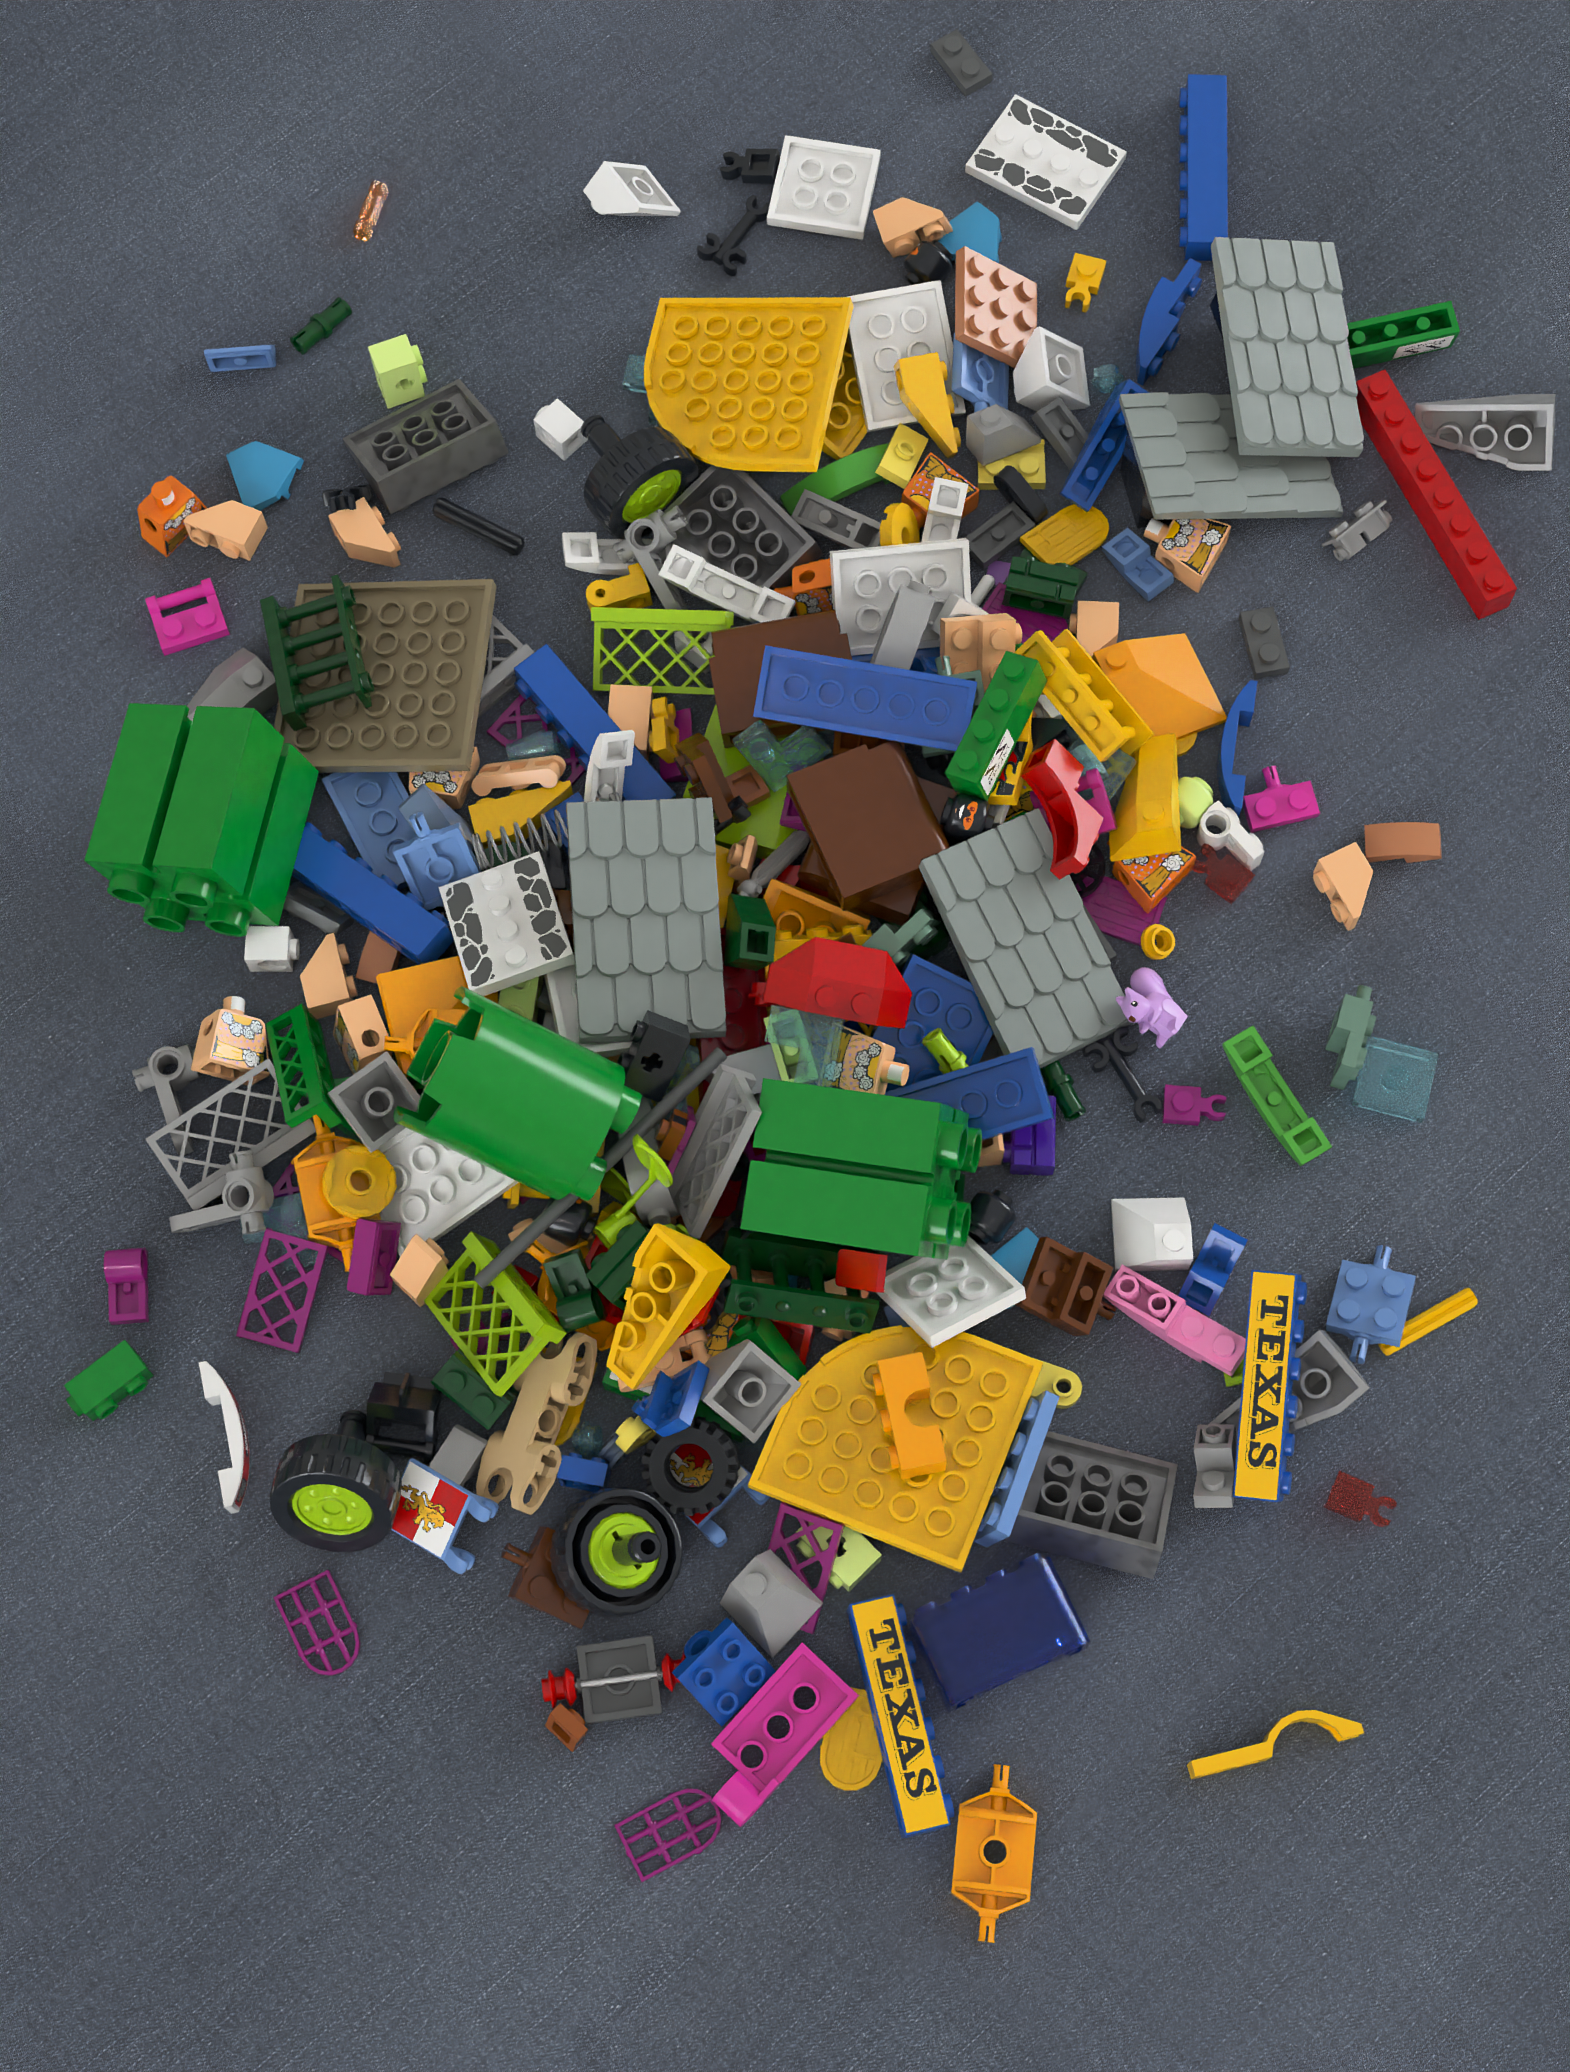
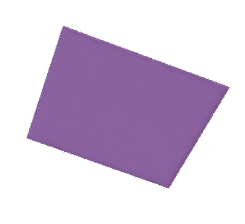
M996 560L988 566L986 575L994 577V585H998L999 582L1004 583L1011 563Z

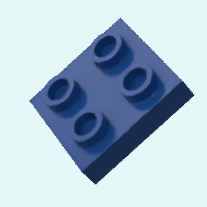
M726 1617L712 1632L701 1630L690 1637L685 1644L683 1652L686 1658L671 1673L720 1726H723L769 1680L776 1670L737 1626Z

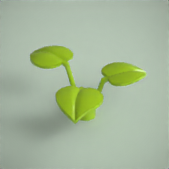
M638 1134L633 1136V1148L639 1161L649 1170L648 1179L633 1196L627 1181L613 1167L605 1173L601 1182L602 1190L624 1204L621 1209L616 1210L594 1227L596 1235L607 1249H610L617 1241V1234L623 1227L633 1224L637 1220L630 1209L638 1215L634 1204L656 1179L667 1188L673 1185L672 1175L665 1162ZM672 1223L664 1225L690 1236L687 1229L681 1224L677 1226Z

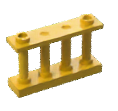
M1068 629L1060 633L1052 642L1042 630L1036 631L1014 652L1015 654L1039 661L1047 679L1042 692L1100 762L1106 761L1119 748L1127 757H1130L1154 735L1149 726Z

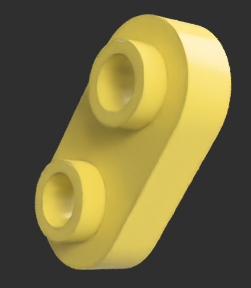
M1042 1361L1043 1367L1030 1398H1035L1044 1391H1049L1060 1396L1056 1408L1065 1409L1073 1406L1079 1400L1082 1392V1384L1079 1377L1070 1370ZM1059 1382H1066L1070 1386V1391L1061 1393L1056 1385Z
M639 1415L635 1419L633 1417L626 1419L615 1432L619 1436L615 1444L625 1454H629L645 1445L656 1434L652 1428L642 1422V1418Z

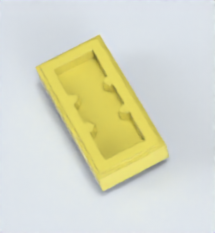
M899 423L875 473L905 489L929 439Z

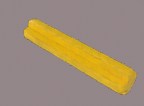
M1465 1288L1406 1321L1400 1348L1382 1343L1378 1344V1346L1386 1356H1389L1474 1308L1478 1304V1300L1470 1288Z

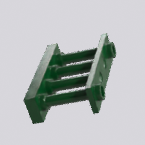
M338 575L331 576L334 594L287 609L285 606L281 607L273 596L260 600L281 713L294 731L307 727L305 713L309 712V708L352 694L358 696L365 708L372 707L370 692L374 691V685L368 671L365 672L352 606L356 605V598L351 586H345ZM334 608L338 609L339 623L296 637L289 635L288 627L292 626V622ZM343 636L346 651L301 666L295 664L294 655L298 654V650ZM349 665L352 680L306 695L300 692L299 684L303 683V679Z
M731 1227L726 1231L720 1257L730 1266H736L737 1279L731 1280L723 1307L724 1313L870 1334L879 1308V1300L862 1298L861 1290L846 1287V1295L826 1293L824 1280L829 1281L836 1278L838 1252L840 1249L859 1251L872 1249L753 1231L745 1240L740 1239V1228ZM751 1269L773 1272L774 1285L752 1282ZM788 1275L808 1277L810 1290L789 1287Z

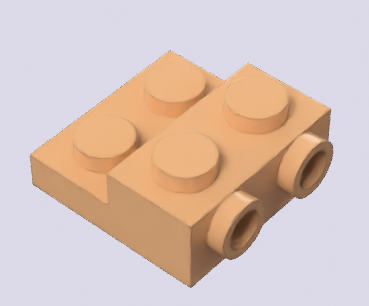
M1007 613L940 618V657L943 670L945 669L943 656L950 657L952 675L980 670L984 690H987L1005 652L1014 653L1015 644L1021 643L1022 629L1020 624L1016 623V619Z

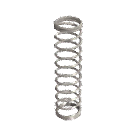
M613 792L612 794L610 793L609 801L621 802L618 792H615V794ZM595 798V802L600 801L599 798ZM556 809L554 811L558 842L544 814L540 815L545 847L531 818H527L531 851L518 823L514 821L513 827L518 856L503 826H500V835L504 859L497 848L489 830L486 831L490 863L485 855L479 834H472L471 839L481 870L484 871V869L487 870L488 867L493 868L494 866L492 845L500 861L503 864L507 863L505 839L515 859L521 858L519 836L528 854L535 853L532 830L544 852L548 851L546 827L554 844L560 849L562 839L559 821L567 838L568 835L567 828L559 811Z

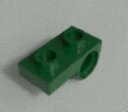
M580 1248L545 1259L543 1266L557 1297L556 1310L563 1329L566 1332H570L605 1320L607 1317L606 1310L597 1288L586 1277L589 1269Z

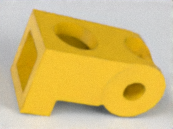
M639 563L629 565V575L612 579L611 581L595 580L590 583L586 589V599L590 612L591 607L644 608L653 605L650 589L641 565Z

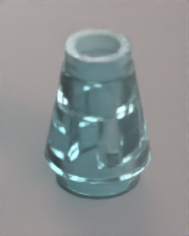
M545 729L513 741V743L506 744L509 761L553 755L560 756L558 739L554 730L546 732Z

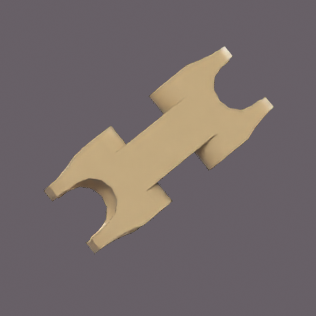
M576 1332L569 1338L563 1350V1339L558 1344L550 1341L545 1354L541 1351L513 1383L515 1389L520 1393L506 1430L494 1432L484 1449L476 1483L477 1495L491 1499L498 1504L506 1497L512 1486L510 1494L511 1507L529 1515H532L543 1503L555 1482L562 1461L560 1449L554 1444L568 1406H577L584 1401L593 1379L597 1357V1340L584 1333ZM532 1336L530 1337V1339H529V1341H528V1343H527V1345L525 1346V1348H524L523 1351H525V1349H526V1348L530 1345V1343L534 1340V1338H533ZM584 1343L585 1354L580 1361L575 1362L579 1346ZM498 1474L496 1488L490 1494L488 1491L489 1482L493 1476ZM530 1484L532 1487V1497L527 1504H524L523 1497Z

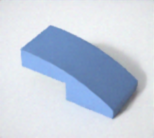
M1128 527L1102 546V551L1118 572L1148 602L1174 583L1173 573L1151 555L1150 546Z

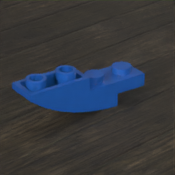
M1191 258L1174 282L1163 276L1161 277L1147 304L1142 319L1136 353L1137 383L1142 386L1150 375L1155 377L1164 362L1162 357L1166 351L1172 352L1175 349L1181 336L1177 331L1179 318L1186 306L1184 302L1188 296L1194 297L1201 286L1202 279L1199 278L1202 264Z

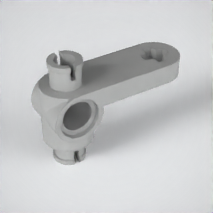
M677 505L665 514L658 509L647 517L632 522L628 529L624 530L625 539L615 543L613 548L615 552L620 551V554L617 556L624 564L633 557L637 558L665 609L688 610L677 587L658 575L663 566L658 553L667 544L677 539L675 531L688 525L686 517H681L683 512ZM650 527L654 533V539L651 544L646 546L641 536L644 529Z
M189 1044L178 1048L170 1046L159 1048L151 1057L147 1058L148 1066L132 1070L139 1092L155 1086L167 1124L183 1115L176 1091L185 1088L190 1081L201 1078L200 1072L191 1070L195 1049L192 1050ZM172 1063L178 1064V1068L174 1073L170 1075L163 1074V1070L167 1065ZM186 1121L174 1130L185 1131ZM170 1133L175 1149L180 1156L184 1135ZM190 1136L187 1139L184 1155L194 1152Z
M252 1150L229 1154L232 1171L225 1174L227 1184L222 1193L223 1204L170 1217L171 1233L199 1230L241 1219L243 1235L266 1231L263 1213L270 1211L269 1208L273 1203L274 1192L270 1183L264 1179L262 1167H254ZM248 1191H249V1195H250L249 1201H247V1192H248Z

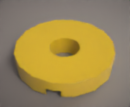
M893 503L887 506L884 510L887 518L886 520H881L879 528L880 546L920 543L918 523L910 506L905 503Z
M352 1145L339 1151L327 1163L322 1176L323 1192L328 1203L339 1214L352 1219L369 1218L380 1213L392 1201L397 1188L396 1172L380 1150L376 1149L370 1153L365 1145ZM360 1172L367 1176L369 1180L367 1190L357 1191L351 1186L350 1177L353 1173Z

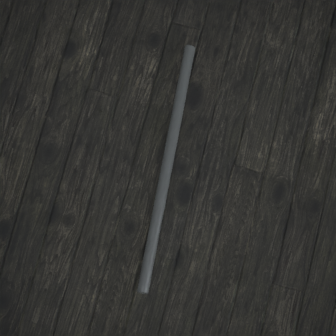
M717 1047L601 1157L607 1161L606 1172L633 1148L632 1139L635 1134L642 1138L647 1135L728 1058L720 1048ZM569 1193L564 1198L555 1200L473 1279L484 1289L569 1209L579 1197Z

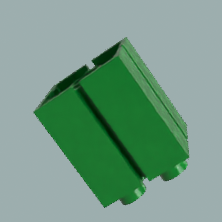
M129 703L84 861L109 880L107 892L111 896L142 906L145 909L143 921L157 929L169 932H183L186 928L187 920L205 921V925L209 929L220 934L242 937L247 935L250 924L279 926L319 771L291 743H284L283 745L285 738L255 708L197 706L193 721H191L187 717L189 708L186 705Z
M763 1078L759 1102L762 1114L756 1124L753 1147L766 1149L765 1162L750 1161L740 1229L948 1260L950 1245L965 1246L970 1229L971 1205L968 1202L956 1201L957 1193L954 1192L955 1181L960 1179L961 1171L976 1172L982 1148V1131L979 1128L968 1127L969 1113L937 1102Z

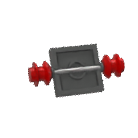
M652 1635L576 1646L580 1677L576 1678L575 1681V1675L568 1667L565 1668L563 1676L555 1677L551 1670H548V1678L541 1679L544 1702L551 1701L553 1709H555L558 1700L566 1699L568 1704L573 1706L578 1690V1694L582 1693L586 1725L663 1714L659 1682H662L663 1677L664 1685L673 1692L676 1683H680V1681L671 1672L686 1656L682 1653L681 1659L673 1660L669 1653H666L662 1660L661 1670V1667L656 1664Z

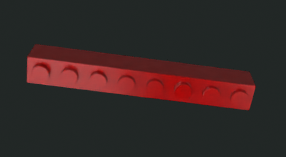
M1384 369L1356 381L1358 390L1356 399L1362 426L1478 620L1509 607L1517 590L1516 585L1387 371Z

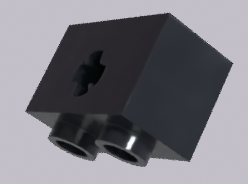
M647 1010L643 1021L637 1020L630 1035L632 1044L628 1052H622L617 1061V1064L623 1066L625 1070L624 1085L641 1093L643 1097L660 1102L690 1043L688 1026Z

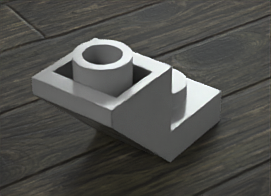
M1211 1423L1208 1425H1197L1194 1443L1197 1467L1193 1494L1195 1508H1233L1236 1464L1235 1424Z
M457 1424L453 1427L428 1467L463 1487L464 1483L478 1472L481 1457L488 1441Z

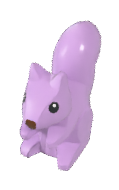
M1142 967L1135 970L1131 975V988H1125L1126 996H1118L1116 1001L1128 1021L1139 1024V1032L1141 1034H1144L1149 1029L1157 1035L1156 1046L1160 1049L1172 1035L1179 1031L1188 1016L1173 1001L1166 991L1163 979L1155 970Z

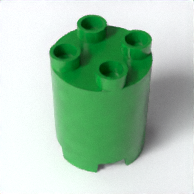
M463 986L457 988L454 997L461 1000L469 1008L456 1025L436 1018L432 1021L406 1073L425 1086L417 1110L414 1112L397 1105L393 1115L394 1122L555 1200H560L570 1193L585 1201H589L598 1190L607 1168V1161L596 1155L609 1129L623 1134L628 1129L639 1109L642 1098L641 1093L624 1085L625 1070L623 1066Z

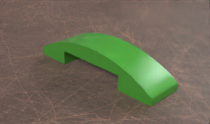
M889 443L873 446L843 457L795 484L780 496V500L788 514L792 515L804 489L835 502L881 480L885 485L891 483L875 473Z
M1254 1025L1222 1044L1232 1068L1255 1108L1278 1141L1300 1166L1332 1148L1313 1116L1308 1118L1270 1058L1273 1055Z

